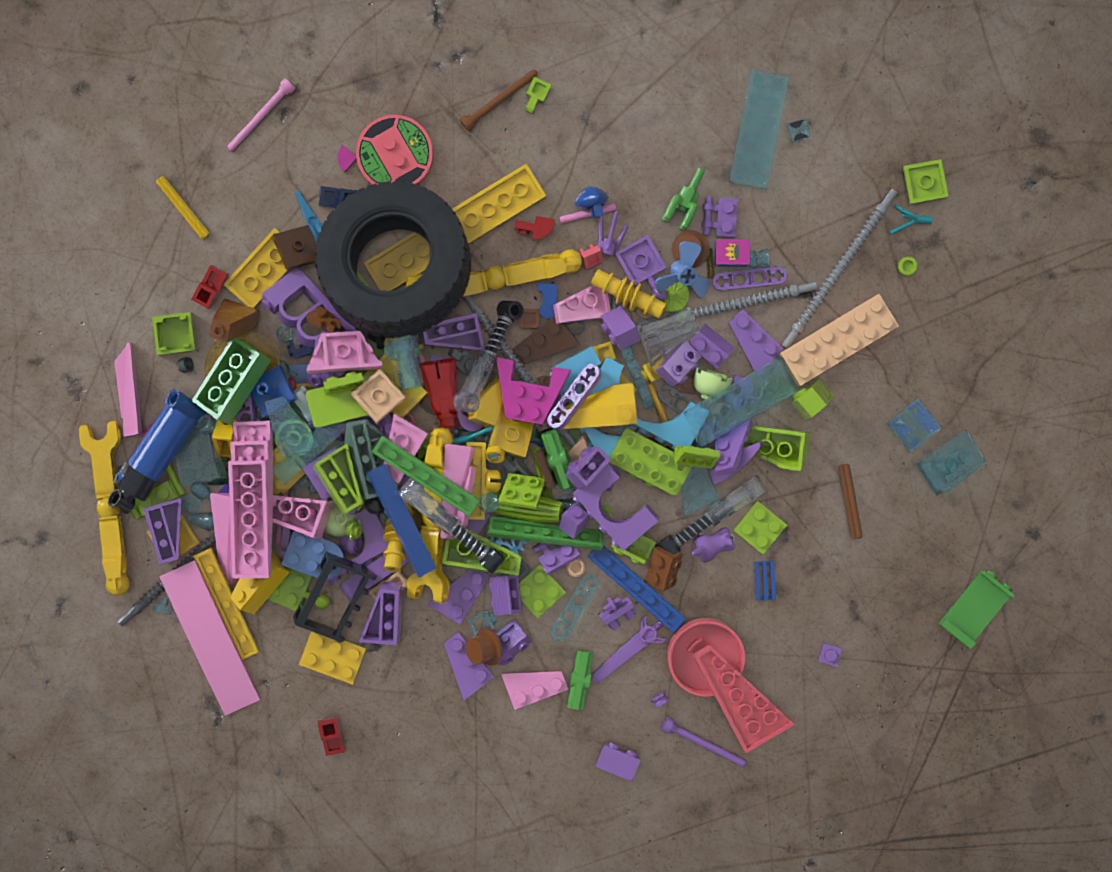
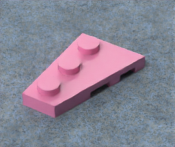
M594 285L553 305L556 324L601 319V315L611 311L608 293L603 294L602 290Z
M394 413L389 440L415 456L428 432ZM384 461L394 482L399 484L404 473Z
M562 671L501 673L514 710L568 690Z

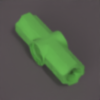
M553 429L543 433L541 437L547 451V462L550 469L554 471L559 488L566 489L573 486L572 482L565 476L571 460L567 449L563 447L558 430Z
M577 651L575 667L572 670L569 686L571 689L568 708L584 709L586 693L589 690L591 680L590 671L594 655L592 652Z

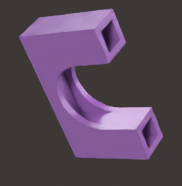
M608 462L587 487L575 488L572 494L574 495L573 499L578 505H583L587 509L586 512L589 514V517L592 520L596 519L600 524L598 525L600 530L612 537L611 541L615 547L621 548L624 551L659 521V516L647 503L631 517L624 520L612 519L603 512L600 504L601 495L621 476L619 471Z
M365 509L355 514L356 519L361 521L362 530L365 534V548L358 557L350 561L358 564L364 563L366 566L375 561V556L379 554L383 556V552L387 550L388 544L383 540L385 527L378 514H370ZM342 568L336 576L327 579L326 582L330 581L333 584L341 579L340 575L347 572L350 575L353 572Z

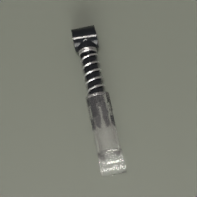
M503 300L497 305V315L499 317L496 327L493 328L494 332L490 334L491 338L487 340L488 344L484 346L485 349L480 350L461 392L455 394L453 398L455 410L473 413L479 408V396L497 361L496 351L500 350L499 345L503 344L501 341L505 338L504 334L508 332V326L510 327L514 320L520 319L523 315V306L520 302Z
M756 474L736 490L703 511V517H698L696 522L693 521L691 525H687V528L682 529L680 533H676L674 536L668 535L655 544V547L659 546L672 554L680 552V548L683 547L684 543H688L696 535L699 536V533L701 531L704 532V529L707 527L710 528V525L717 526L749 502L764 494L768 489Z
M412 478L397 492L404 501L413 505L447 535L452 533L455 539H459L460 543L465 544V547L471 549L470 552L473 551L475 553V556L480 559L479 563L490 573L493 574L506 560L494 547L488 548V546H484L483 542H479L478 538H474L472 533H468L467 529L462 527V524L459 525L460 520L430 496Z

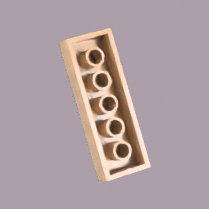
M877 294L778 355L799 387L896 329L899 325L881 295Z

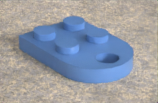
M293 531L281 565L318 578L320 575L318 566L326 551L344 558L342 549L332 541L324 538H313ZM332 568L327 579L336 576L342 568Z

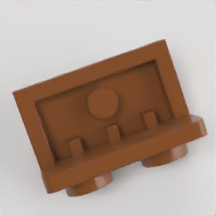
M659 546L655 547L645 582L661 591L674 587L677 582V572L682 565L681 559L683 554L680 552L672 554Z

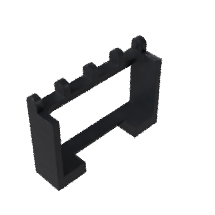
M326 551L318 566L320 575L306 602H300L293 615V620L296 626L343 642L345 638L340 633L344 626L351 628L352 623L347 620L352 610H360L361 607L356 603L361 593L368 595L369 590L364 588L368 579L376 580L377 576L369 572L368 567ZM334 565L363 576L336 629L307 619Z

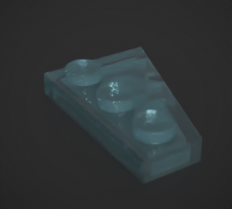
M284 396L265 402L282 458L320 446Z
M692 466L682 485L685 516L720 500L706 468Z

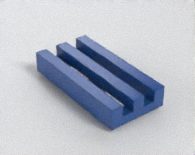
M774 561L754 562L756 600H776ZM761 565L763 566L764 596H760L759 566ZM767 565H770L771 596H768Z

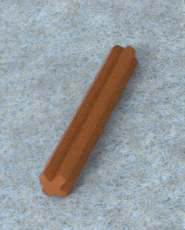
M849 464L839 465V472L851 538L860 539L863 537L851 469Z

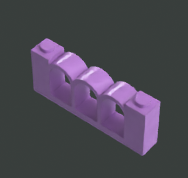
M299 268L293 269L262 293L261 303L267 311L270 310L273 314L278 312V318L285 326L296 328V338L304 346L314 347L315 350L321 333L317 336H308L303 333L301 327L308 322L307 314L319 306L334 314V319H339L342 322L341 329L335 327L334 332L357 331L336 312L330 301ZM302 293L314 304L313 307L298 317L289 316L283 310L287 304ZM338 371L325 373L328 376V378L338 377L339 379L346 377V374L353 371Z

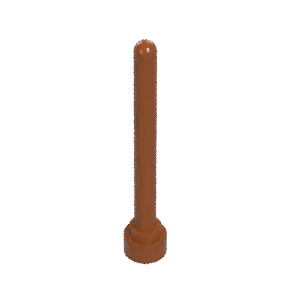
M531 70L474 114L465 115L459 119L468 132L472 130L477 120L537 76L538 72Z

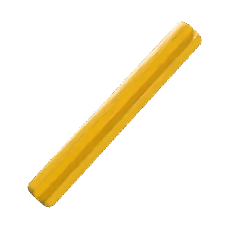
M164 176L159 177L156 180L157 185L201 239L208 237L209 231Z

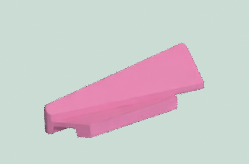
M129 342L114 361L121 418H123V437L143 435L133 343Z
M445 444L444 476L472 494L476 468L469 466L474 448ZM442 499V507L445 508L443 512L455 522L458 521L459 525L462 524L463 528L468 526L469 516ZM441 525V538L454 539V535L452 533L449 534L448 530Z
M211 493L210 499L218 562L228 584L236 585L237 578H232L229 493Z

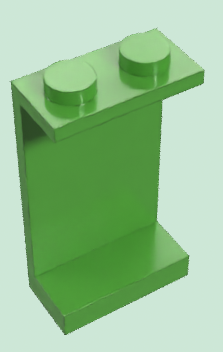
M981 570L938 623L969 649L974 647L976 638L1006 601L1015 596L1011 592L1013 589L1004 582L1002 584L996 580L997 576L990 570L987 572Z

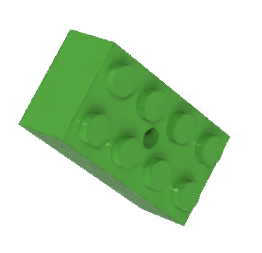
M238 337L229 341L192 401L217 420L230 425L271 362V359Z

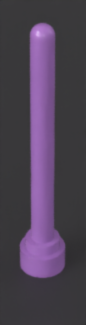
M666 717L661 731L667 734L674 732L741 767L747 765L745 759L677 726L674 719Z

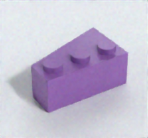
M477 313L443 320L438 325H433L431 329L425 332L421 331L419 334L421 345L471 351L485 350Z
M182 498L144 508L159 565L179 560Z
M383 582L359 642L397 646L401 638L403 583Z

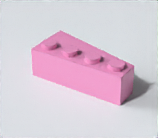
M273 495V522L313 538H322L334 502Z

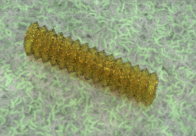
M710 248L709 256L706 260L707 276L709 279H713L715 276L712 248Z

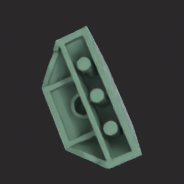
M366 419L346 424L344 445L348 444L355 478L357 479L359 491L365 500L378 497L367 472L384 464V460L372 453L380 438L385 436Z

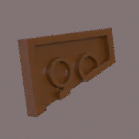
M554 316L512 350L524 365L581 344L565 323L556 324Z

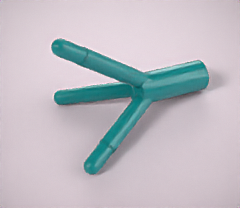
M895 204L894 208L905 213L902 214V217L911 219V221L890 231V234L892 235L914 223L932 224L933 217L915 215Z
M490 426L481 431H471L468 435L453 438L452 444L461 445L466 442H477L472 439L493 430V427Z

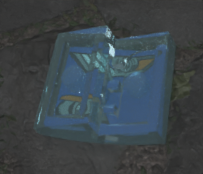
M919 398L887 422L911 453L942 429L940 423Z

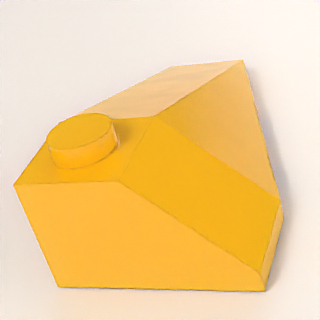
M633 383L612 385L588 396L563 429L636 424L637 415ZM574 403L565 406V409H571ZM560 410V412L566 416V413Z

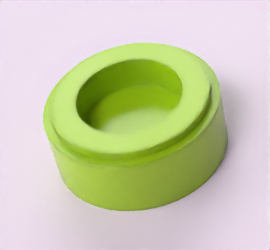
M904 257L898 263V271L903 276H911L917 271V262L912 257Z

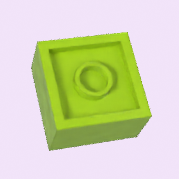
M186 312L152 317L156 353L158 356L199 352L193 313Z

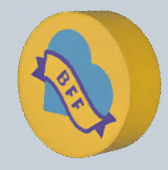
M498 446L488 447L485 458L491 463H501L504 461L505 451Z

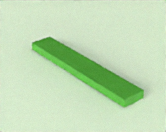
M385 436L380 438L372 453L469 517L480 502L479 498Z
M489 516L488 536L602 550L603 532L601 530L585 528L573 539L559 529V525Z

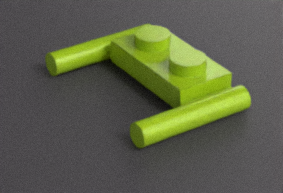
M171 464L165 470L170 478L169 481L155 487L146 501L135 498V506L131 511L135 520L145 516L144 508L169 502L186 494Z

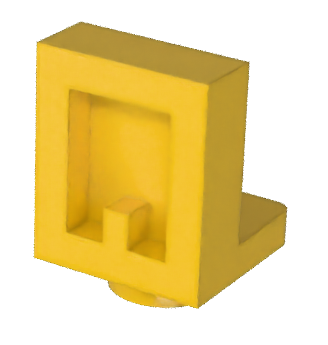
M662 355L642 366L643 370L640 372L645 381L649 380L652 383L661 378L655 370L664 361Z

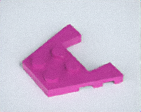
M497 357L505 417L545 424L571 370L552 367L549 387L513 380L516 360Z

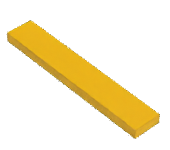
M212 547L195 554L193 557L241 659L243 660L259 653L260 650L241 610L230 598L233 592Z

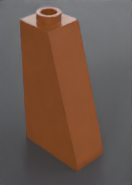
M223 299L212 319L209 337L229 342L255 329L259 310Z

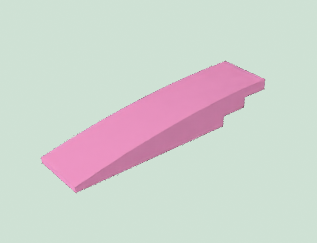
M272 421L233 422L234 441L231 442V461H228L232 578H270L273 525Z
M194 560L159 576L224 715L226 716L261 700L196 561Z

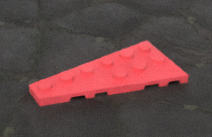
M710 645L692 654L745 753L750 752L795 725Z

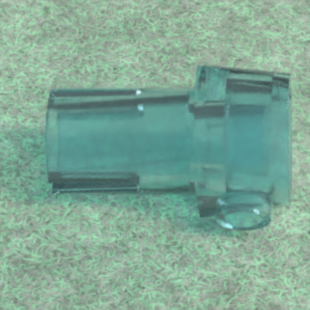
M416 335L389 340L388 345H385V353L390 357V361H395L401 390L424 386L417 356L422 353Z

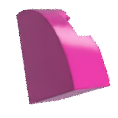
M342 145L338 152V163L341 169L346 172L357 159L355 155Z

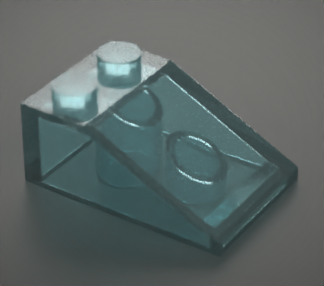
M967 430L926 455L916 465L937 496L950 491L987 461Z

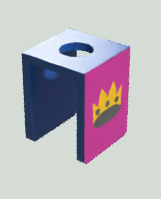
M716 239L714 267H747L750 264V240Z

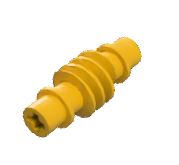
M600 269L596 271L591 284L601 289L603 294L607 292L613 295L614 299L616 298V304L619 305L623 301L622 307L626 308L630 304L629 310L631 312L638 308L644 311V315L650 314L660 319L667 303L657 299L655 294L651 296L645 293V289L640 291L641 283L634 288L635 280L627 284V276L620 280L614 277V273L608 274Z
M401 495L412 517L414 514L412 510L413 498L408 495ZM388 518L385 523V534L383 535V540L388 544L387 550L383 552L385 557L384 570L398 573L401 572L402 561L406 559V554Z

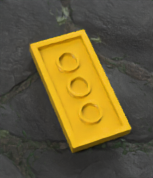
M276 228L267 235L223 284L245 305L255 308L261 302L262 293L282 279L289 271H286L272 239L273 234L280 233Z

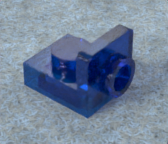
M288 340L290 345H287L290 357L294 356L297 360L314 353V347H307L301 344L299 345L300 348L297 349L294 340Z

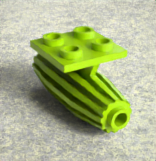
M508 473L502 491L485 495L486 511L507 518L532 522H560L563 514V503L541 496L545 485L544 478Z

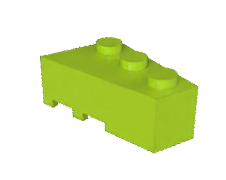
M345 444L312 466L343 516L362 504L348 444Z

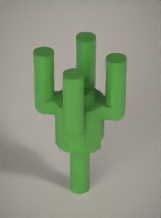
M698 168L689 187L682 186L679 194L673 196L662 221L669 223L677 209L686 213L679 229L682 231L688 229L698 209L696 201L700 194L695 190L705 172L704 170Z

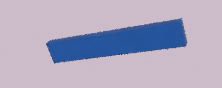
M382 464L367 472L417 576L422 577L436 569L437 567L386 464Z
M604 545L602 550L593 549L587 556L673 633L686 620L682 614Z

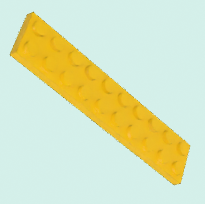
M526 163L452 209L463 227L468 244L547 196ZM413 232L364 262V265L379 290L393 291L406 283L409 275L415 276L426 270L430 260L431 246L424 237Z

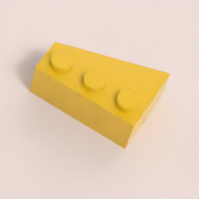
M273 550L271 552L270 578H239L230 597L239 610L255 614L290 573L286 566L281 565L282 561Z

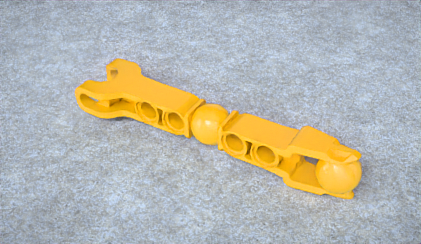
M567 249L559 254H545L540 257L502 265L503 268L492 266L485 272L484 270L473 271L470 273L468 286L465 287L466 291L463 296L488 291V288L499 290L505 285L511 286L545 278L548 279L565 272L574 273L581 268L582 257L576 250ZM418 274L413 277H416L418 279L422 274Z
M110 421L107 424V435L101 440H96L90 426L81 425L79 427L80 445L91 455L96 499H99L96 509L101 517L99 518V529L103 556L102 563L107 578L105 586L110 594L121 596L128 591L130 585L129 578L127 577V557L121 516H118L120 511L108 505L110 494L115 489H118V485L114 483L113 479L116 476L114 452L122 442L120 426L117 421Z
M436 428L429 435V445L424 463L444 475L445 444H452L453 437L449 429ZM424 487L423 507L426 508L423 511L422 520L425 525H422L420 535L437 568L422 577H418L416 572L412 574L407 581V597L413 600L420 598L424 586L427 585L432 589L434 602L444 604L448 600L450 582L442 571L445 539L441 538V524L436 520L434 522L431 521V512L442 518L435 509L436 507H442V498Z

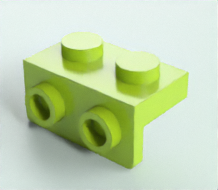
M643 534L624 551L621 548L615 547L613 543L611 547L614 548L613 551L622 556L626 554L631 557L630 560L634 563L646 564L657 541Z

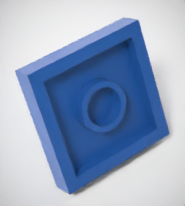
M279 365L263 374L251 391L262 418L265 419L297 400L282 366Z

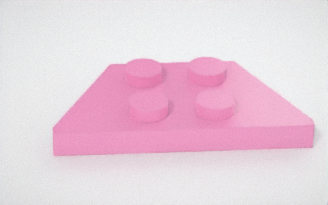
M361 331L321 333L307 367V373L382 369V362L377 359L372 347L366 343Z

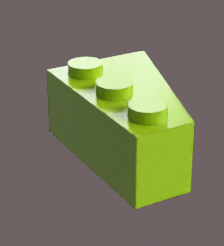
M819 378L807 389L805 387L792 396L794 400L791 403L806 420L822 410L830 402L834 394Z

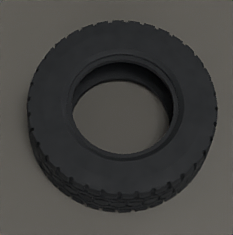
M389 181L380 182L378 185L376 183L369 185L365 189L363 187L355 191V194L351 193L327 216V221H324L321 227L322 232H319L318 244H316L315 249L317 276L336 312L356 329L367 334L371 333L373 336H384L385 338L414 336L420 334L421 331L425 332L431 329L433 325L436 326L441 323L442 319H446L452 313V309H455L460 303V298L462 299L466 291L465 287L468 286L471 273L470 248L456 213L436 193L431 190L428 191L427 188L420 185L416 186L405 182V184L402 181H392V183ZM395 229L409 230L421 235L430 243L431 255L426 270L414 283L405 288L394 291H381L367 286L358 278L357 264L363 248L371 239L383 232Z

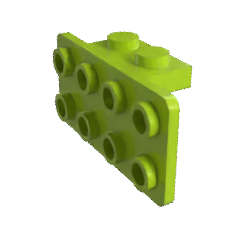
M350 372L343 378L326 379L327 382H323L324 387L307 391L306 399L313 426L321 428L368 416L351 396V393L372 375L362 377V373Z
M628 428L624 429L609 461L613 465L627 471L626 474L635 479L639 477L644 480L643 483L652 488L656 486L672 495L678 494L692 466L675 464V452Z

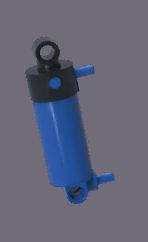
M177 390L170 391L169 396L164 401L166 405L128 461L126 460L124 465L118 467V474L113 481L120 489H115L108 498V505L128 514L135 506V498L146 501L157 485L159 478L197 423L200 425L205 418L207 412L195 404L183 392Z

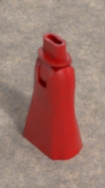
M456 358L420 363L421 375L432 409L438 415L436 418L440 420V426L456 425Z

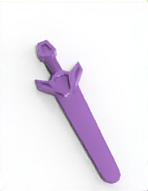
M647 615L641 619L640 631L592 674V681L595 683L601 682L650 643H663L666 639L656 637L657 630L660 627L662 628L664 624L658 620L654 626H647Z

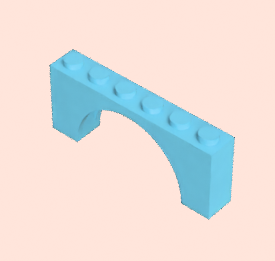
M592 345L553 366L571 370L560 392L562 396H564L587 365L594 364L598 366L601 364ZM582 385L577 387V394H580ZM595 427L579 428L582 434L586 432L588 435L587 443L589 447L599 446L609 458L622 435L609 434Z
M606 356L600 367L602 377L588 396L609 386L619 384L623 365ZM690 402L681 414L671 420L652 423L637 418L635 425L639 426L637 430L646 435L649 432L656 435L654 439L663 444L666 441L673 444L671 448L674 449L676 446L692 444L709 411Z

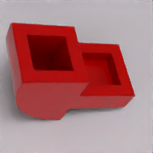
M536 216L535 223L516 220L514 229L521 235L533 233L532 241H540L551 234L555 219Z
M210 265L191 300L209 309L219 297L222 291L221 288L229 274Z
M333 717L318 720V728L326 756L344 753L345 746L339 718Z

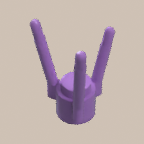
M618 211L614 212L609 236L604 238V241L603 215L599 217L598 247L602 254L614 256L628 229V225H625L615 244V240H612Z

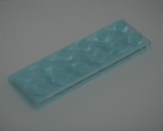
M755 69L751 70L729 182L767 189L789 76Z
M779 357L683 413L698 445L703 447L798 391L783 358Z

